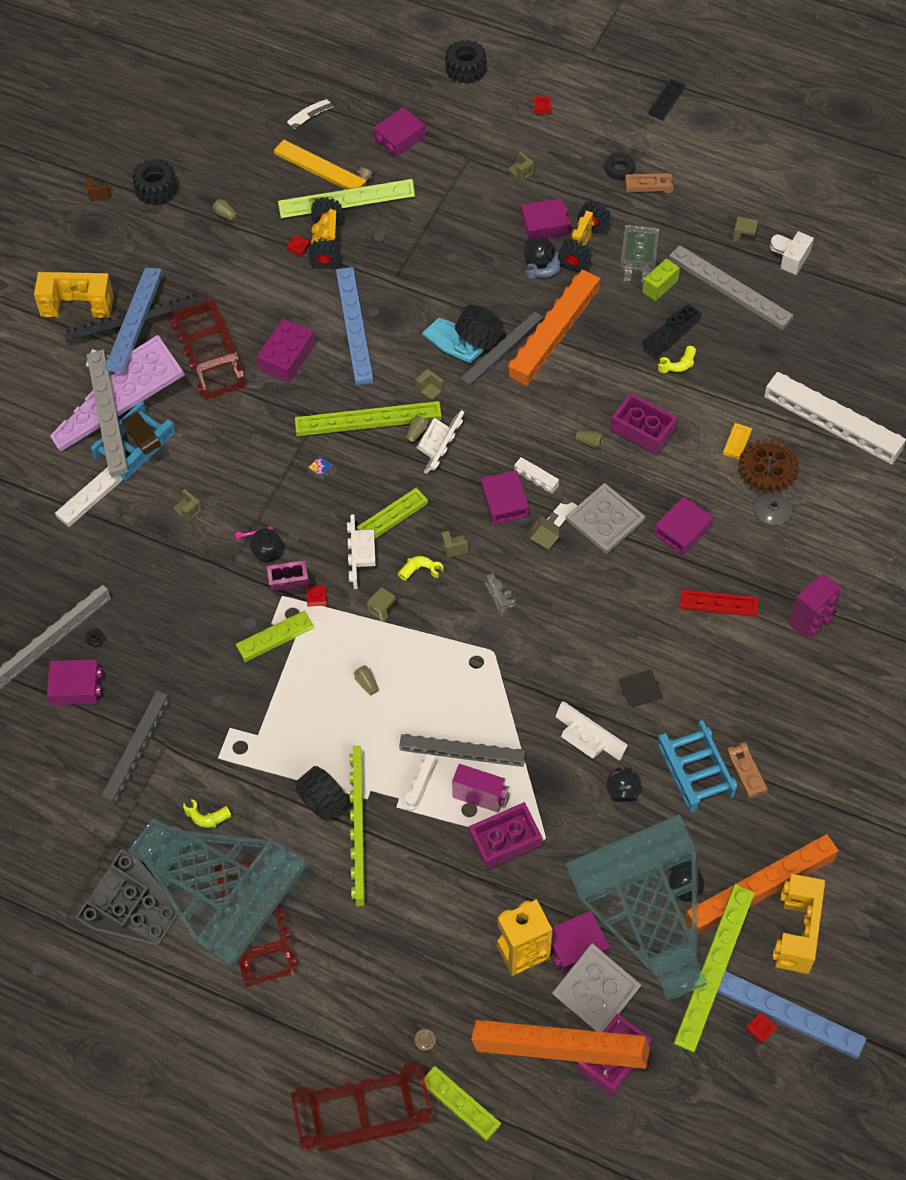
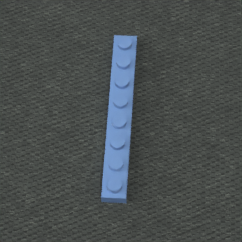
M353 267L336 269L355 384L373 383Z
M144 269L106 363L107 371L125 372L162 278V269Z
M727 971L724 972L717 993L759 1013L762 1012L769 1018L858 1059L867 1039L866 1037Z

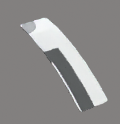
M327 99L317 102L300 111L287 122L293 129H296L309 118L334 106Z
M564 499L547 520L560 527L566 516L577 505Z

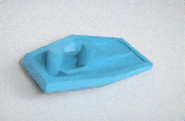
M438 318L422 332L424 337L443 352L468 363H471L484 351V349L475 347L463 340L455 330V323L442 318Z

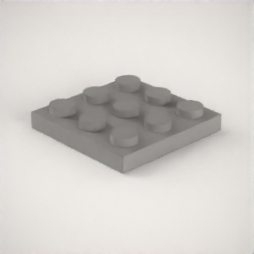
M604 483L566 516V521L607 554L645 521L646 516Z
M591 943L551 994L591 1029L602 1032L616 1013L619 1014L641 987V984Z

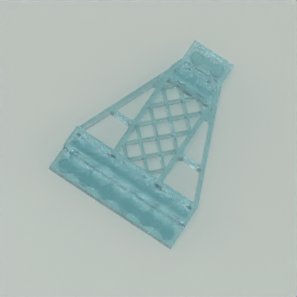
M680 814L565 863L582 904L589 911H592L593 915L660 982L667 1001L707 985L699 966L698 854ZM692 859V883L675 890L671 889L664 870ZM650 878L660 881L656 890L647 887ZM645 879L643 885L636 883L640 880ZM663 884H665L669 895L660 892ZM631 886L641 889L637 899L628 896ZM692 890V928L688 929L676 898ZM617 891L624 911L604 919L589 902ZM645 891L654 894L650 904L641 901ZM658 896L668 899L664 909L655 906ZM626 899L635 902L631 911ZM671 902L673 903L676 913L668 911ZM639 904L648 907L644 917L635 914ZM652 910L662 913L658 922L649 919ZM666 914L675 917L672 927L662 924ZM625 918L629 919L640 946V951H636L611 924ZM634 918L642 921L639 930L637 928ZM679 920L682 924L684 932L676 929ZM646 923L656 926L652 936L643 933ZM660 928L670 931L666 941L656 938ZM674 933L683 936L681 944L678 946L670 943ZM642 937L650 939L647 948L644 945ZM654 941L664 945L659 954L651 952Z
M154 818L128 850L132 856L147 865L199 947L231 967L235 965L308 865L306 859L291 852L287 846L273 838L263 840L183 831L177 827H168ZM202 841L235 845L225 855ZM244 845L263 847L249 868L234 860ZM187 846H191L190 853L182 854ZM206 855L207 861L197 864V857ZM192 858L193 865L183 867V861ZM178 862L179 869L169 871L170 867ZM222 864L223 870L213 873L212 866ZM208 867V874L199 877L198 870ZM194 871V878L184 879L185 873ZM238 873V880L228 881V875ZM179 875L180 881L174 879L173 877ZM224 877V884L214 886V879ZM209 881L210 887L200 890L199 883ZM195 884L196 891L188 886ZM168 885L193 898V901L184 913L168 891ZM225 890L226 897L216 899L215 892ZM211 894V900L203 895ZM200 905H205L216 913L199 936H197L188 920Z

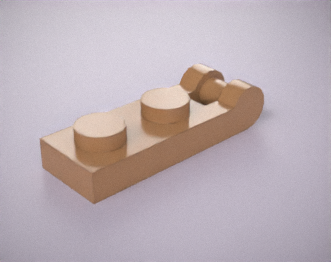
M669 173L630 174L625 176L626 192L664 191L665 193H671L674 191L672 184L673 176Z
M741 742L736 747L730 746L725 748L727 757L748 799L767 793L768 789L749 752L746 742ZM741 753L743 758L737 759L736 755Z

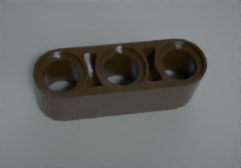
M138 411L121 420L124 428L144 455L161 446L157 436Z

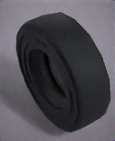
M613 153L605 161L606 174L614 180H625L626 175L634 173V159L626 153ZM623 163L626 165V168L618 170L614 168V164Z

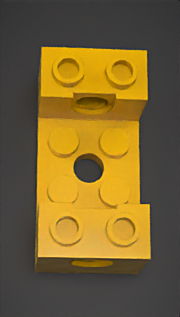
M38 272L34 296L42 317H58L61 300L89 301L92 306L93 318L111 317L114 294L108 273Z
M791 874L789 881L785 880L781 893V901H784L783 909L805 913L803 919L805 928L801 936L783 933L781 940L777 939L772 957L773 960H776L775 968L806 974L810 973L816 956L825 880Z
M537 899L532 902L525 901L519 908L512 911L509 909L500 914L497 925L502 935L497 940V948L512 976L550 959L552 928ZM523 918L527 920V923L521 925L516 921Z

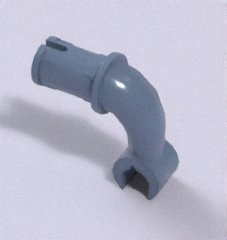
M555 252L554 259L547 264L546 268L539 269L534 264H528V270H525L526 277L529 279L536 277L549 278L560 271L558 252Z

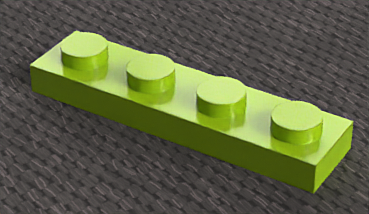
M415 488L357 526V530H374V539H376L427 505L428 500Z
M304 610L237 643L236 648L244 662H247L314 629V625Z
M436 1066L420 1082L427 1091L486 1142L501 1126V1122Z

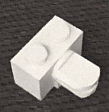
M799 231L793 240L777 234L771 239L770 250L783 255L781 269L797 275L811 252L814 238Z

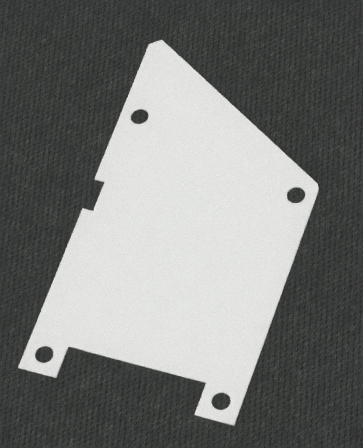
M282 596L271 625H276L286 620L285 612L290 608H296L299 612L305 610L314 625V629L295 638L259 734L254 735L230 728L218 759L298 780L313 766H318L336 780L345 794L350 795V791H354V784H350V772H353V766H350L349 754L353 753V746H361L363 799L368 800L370 791L399 798L396 808L407 810L405 795L412 791V781L414 777L418 778L420 762L426 759L427 754L400 751L401 734L423 736L425 738L434 737L436 739H447L448 741L457 740L463 743L471 742L486 746L495 745L501 748L509 747L510 749H521L497 659L493 651L324 606L307 607V602ZM480 656L484 660V665L481 668L474 669L469 665L470 658ZM364 665L371 668L379 691L371 696L354 679L353 673ZM237 741H244L248 744V750L246 753L239 755L234 753L233 745ZM435 756V768L417 809L413 811L414 813L465 827L498 814L476 806L477 813L473 817H466L462 814L461 809L467 802L455 799L452 796V780L458 765L462 764L505 778V786L508 787L506 795L508 797L505 806L500 807L499 813L525 802L542 835V841L546 839L525 760L523 767Z

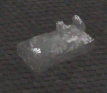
M493 573L486 575V586L500 615L507 614V607H513L516 602L515 599L507 600V598L512 597V592L506 591L502 595L501 590L503 588L500 580H496Z

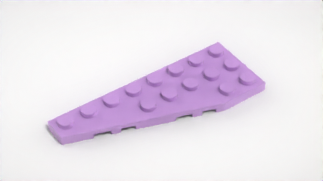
M158 335L132 351L125 372L113 371L110 375L118 416L185 375ZM94 391L85 398V402L81 407H77L73 411L74 414L67 421L64 420L50 435L60 452L100 428Z

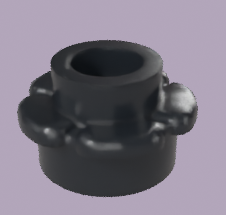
M99 629L89 630L85 635L86 643L92 647H98L103 643L104 634Z

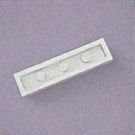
M107 467L56 511V517L70 527L123 480L122 476L111 477Z

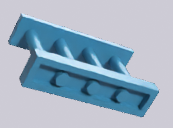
M140 402L132 407L130 412L122 419L138 411L145 422L156 430L154 433L161 446L144 455L139 447L135 448L123 440L125 450L131 454L127 457L129 472L120 474L124 481L133 475L176 434L174 424L170 420L159 424L146 414L144 402ZM120 420L119 422L121 427V433L123 436L127 431ZM102 438L91 447L95 460L101 455L106 457Z
M703 720L699 721L698 732L675 740L669 739L665 733L658 736L657 742L689 813L697 811L701 799L726 790L730 798H733L737 789L734 777H730L711 738L712 732L709 726H705ZM702 739L706 749L683 757L677 756L674 751L677 747ZM708 756L711 757L714 766L692 774H685L683 770L685 764ZM716 773L719 774L723 782L699 792L693 791L691 786L692 782Z

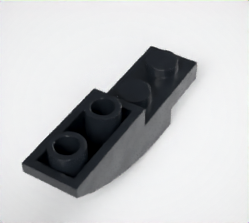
M687 304L667 318L665 325L643 339L642 346L655 355L661 350L667 351L690 330L702 313L690 304Z

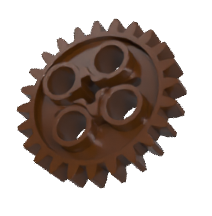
M766 439L763 440V443L756 440V445L750 443L749 448L745 447L744 452H741L738 471H741L740 477H745L744 483L751 482L750 488L757 486L756 491L763 488L764 493H766L767 489H770L773 494L774 489H777L779 492H781L782 487L788 489V485H793L794 480L797 479L799 471V461L796 460L797 454L792 455L793 449L787 450V444L780 446L781 441L775 444L773 439H771L770 443H767ZM769 453H771L769 478L766 479L767 461Z

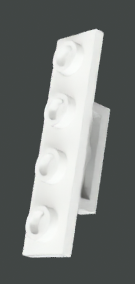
M462 410L453 418L449 427L436 418L430 422L416 447L431 458L423 471L425 474L431 469L434 471L439 465V457H442L448 448L446 444L452 441L455 436V428L458 429L463 422L461 418L464 412Z
M351 515V522H347L348 533H351V538H348V550L352 549V554H348L349 566H352V571H349V582H353L354 589H358L357 567L375 566L374 530H355V517Z
M564 701L561 702L555 717L569 726L563 731L562 738L593 759L603 750L619 761L622 759L628 746L626 743Z

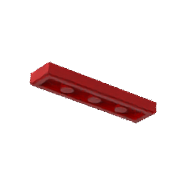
M681 589L680 609L757 617L758 597Z

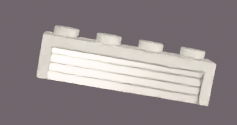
M522 457L514 465V471L517 470L518 475L525 477L526 480L542 487L547 492L553 493L559 486L558 478Z

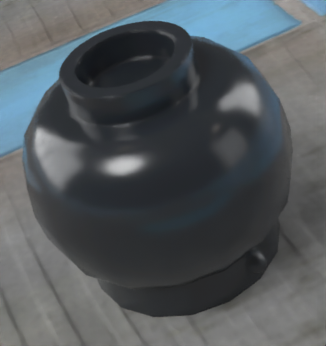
M545 237L527 240L524 249L525 261L538 267L546 266L555 257V246Z
M260 529L252 535L250 540V549L253 555L263 562L275 560L282 548L280 536L272 529Z
M628 767L615 768V772L611 773L607 779V790L611 794V800H637V793H639L641 788L639 775L632 772L631 768Z
M682 861L673 865L669 875V888L671 892L683 900L694 899L701 893L704 886V878L697 865L689 861Z

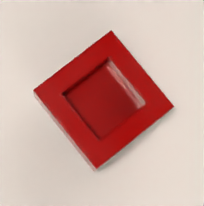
M550 96L534 97V114L551 113Z
M295 235L286 246L287 251L302 257L310 247V241Z
M326 586L306 587L307 607L327 606Z
M762 1012L746 1027V1030L761 1044L777 1029V1026Z

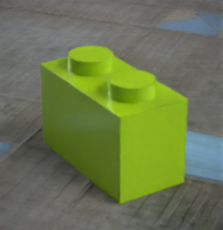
M666 258L644 278L642 292L654 301L658 300L678 281L680 267Z

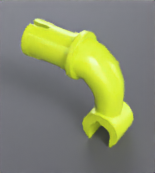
M687 346L684 356L677 363L670 362L666 357L660 358L658 371L667 373L668 371L684 372L694 364L693 359L696 354V348Z
M416 556L407 559V563L398 572V576L406 581L415 570H419L420 567H426L431 570L430 573L433 577L439 578V573L435 570L439 569L443 572L444 568L440 562H433L424 556Z
M191 799L193 808H187L185 803L183 805L185 814L191 817L195 824L200 827L216 828V825L231 818V813L227 806L212 814L202 815L198 812L195 800Z

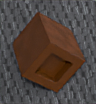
M92 177L85 178L90 202L111 199L108 184L94 186Z

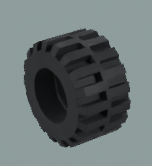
M460 40V42H454V45H450L449 49L446 50V73H448V77L452 78L453 81L465 84L469 82L474 83L475 80L479 81L485 75L486 53L481 44H477L475 41L471 42V40Z
M151 159V161H144L143 164L140 163L138 168L134 169L132 179L136 196L139 197L140 201H144L145 204L161 205L162 202H168L169 199L174 197L173 194H176L177 182L173 167L168 165V162Z
M477 305L465 306L455 324V330L463 340L481 349H492L504 329L503 322L499 317L488 309Z
M313 766L295 781L296 790L303 802L315 815L323 820H330L347 805L346 796L340 785L328 772L318 766Z

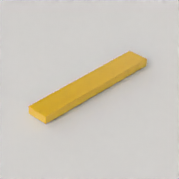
M283 140L274 150L275 155L345 190L366 185V180L286 140Z

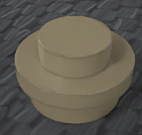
M362 166L360 170H357L360 173V178L367 181L369 178H373V171Z
M422 1029L415 1035V1045L422 1051L431 1050L436 1044V1036L429 1029Z

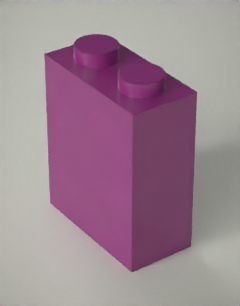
M404 107L373 127L375 142L381 144L388 153L393 154L395 157H398L426 137L425 124Z
M561 198L521 205V218L528 240H533L537 237L550 239L569 235L571 219L570 217L567 218V206L563 205Z
M517 470L481 478V490L492 525L528 517L529 506Z
M683 496L655 525L654 536L684 556L712 527L713 517L709 512L699 508L692 500H688Z
M305 560L267 566L271 592L309 586Z
M50 661L47 698L50 705L98 704V696L102 694L99 679L103 678V669L99 667L98 661Z
M458 765L452 780L453 798L499 813L500 807H504L506 804L508 787L505 786V778L466 765Z
M592 911L552 927L551 951L554 955L552 960L556 969L560 968L562 974L567 973L591 943L605 955H609L610 947Z

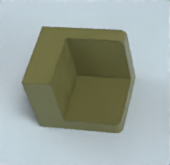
M519 152L517 163L509 167L508 172L520 182H523L534 174V162L525 154Z
M738 217L733 241L740 242L742 233L755 235L758 220Z
M428 369L415 380L416 391L430 401H434L444 391V381Z
M184 489L182 491L183 500L174 506V511L189 523L202 512L200 501Z
M542 516L530 528V539L547 549L559 537V526Z
M449 531L441 532L442 545L447 558L468 553V541L464 539V536L451 538Z
M381 587L367 601L368 612L384 622L388 618L387 608L395 601V595Z

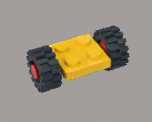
M322 197L320 201L316 199L311 205V220L315 224L311 230L313 237L309 247L308 260L311 265L314 264L315 268L319 266V269L324 267L325 270H328V267L332 269L340 262V247L336 242L332 243V241L335 239L336 224L339 225L342 220V205L339 204L338 200L335 201L334 198L329 200V197H326V199Z
M589 201L582 205L577 215V220L579 221L577 230L574 229L572 239L566 240L557 255L560 264H564L565 268L569 267V270L574 269L577 272L578 270H585L592 256L591 250L587 249V243L591 237L592 230L594 233L604 231L611 217L610 211L607 210L606 206L602 207V203L597 204V201H594V203Z

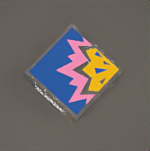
M320 455L308 466V471L320 480H323L334 469V465Z

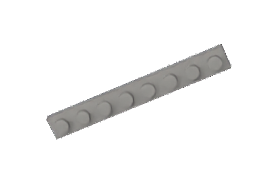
M681 245L669 255L671 262L781 330L793 319V314Z
M103 349L87 354V360L110 476L114 477L129 472L110 371L106 369L107 356Z
M102 585L93 590L86 599L78 602L75 608L65 613L55 624L50 625L43 634L35 637L27 647L19 650L11 660L4 662L0 667V689L111 599L108 589Z

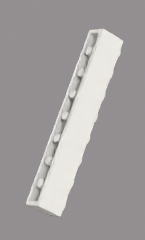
M777 372L766 386L765 398L892 465L904 448L906 439L901 435L895 434L884 426L870 421L867 417H863L853 412V410L838 404L836 401L821 395L819 392L809 389L804 384L790 379L787 375Z

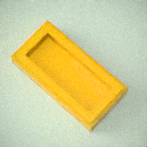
M735 423L724 448L723 455L739 460L741 452H744V448L747 445L752 428Z

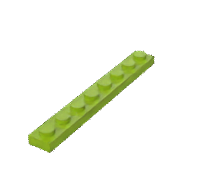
M412 179L279 200L278 206L280 217L285 218L311 213L312 203L316 199L320 201L322 197L323 199L329 197V200L334 198L335 201H339L342 208L412 197L415 196Z
M440 402L295 417L297 436L411 424L412 418H415L416 414L429 422L434 418L442 420Z
M353 746V753L349 754L350 766H353V772H350V784H354V791H350V803H354V809L350 810V821L354 822V828L350 829L351 841H354L355 848H351V860H355V867H351V880H355V887H351V897L356 900V906H365L361 746Z
M736 884L733 885L675 1036L674 1045L692 1053L695 1052L754 892Z

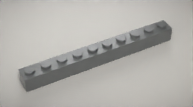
M537 312L530 314L503 341L501 340L496 347H493L482 360L478 361L474 367H471L466 374L462 375L461 385L470 391L536 331L537 325L543 322V316Z
M156 691L101 796L103 802L115 806L116 802L119 801L120 794L125 790L132 771L136 769L137 761L141 759L144 748L146 749L149 738H152L153 731L157 728L160 717L164 715V709L169 705L170 700L167 694Z
M401 734L399 750L404 752L517 767L524 766L525 751L522 749L501 748L495 745L486 746L471 742L463 743L457 740L448 741L447 739H436L434 737L425 738L423 736H411L410 734Z

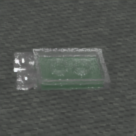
M625 225L620 267L625 269L624 281H631L632 270L642 271L641 282H643L649 272L655 269L660 228Z

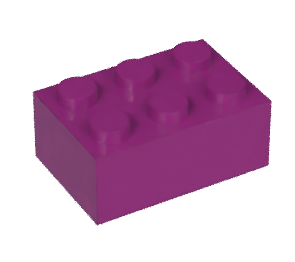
M282 319L256 357L258 370L290 383L316 344L314 331Z
M630 393L611 418L610 430L658 455L676 431L678 417Z
M822 573L796 597L789 625L805 639H808L811 635L815 636L824 623L828 624L833 619V612L837 608L836 602L840 598L839 592L841 587L826 574Z
M525 802L469 826V836L486 870L542 846V835Z
M618 1013L602 1031L645 1036L649 1048L651 1047L652 1039ZM578 1062L577 1072L611 1098L634 1069L633 1067Z

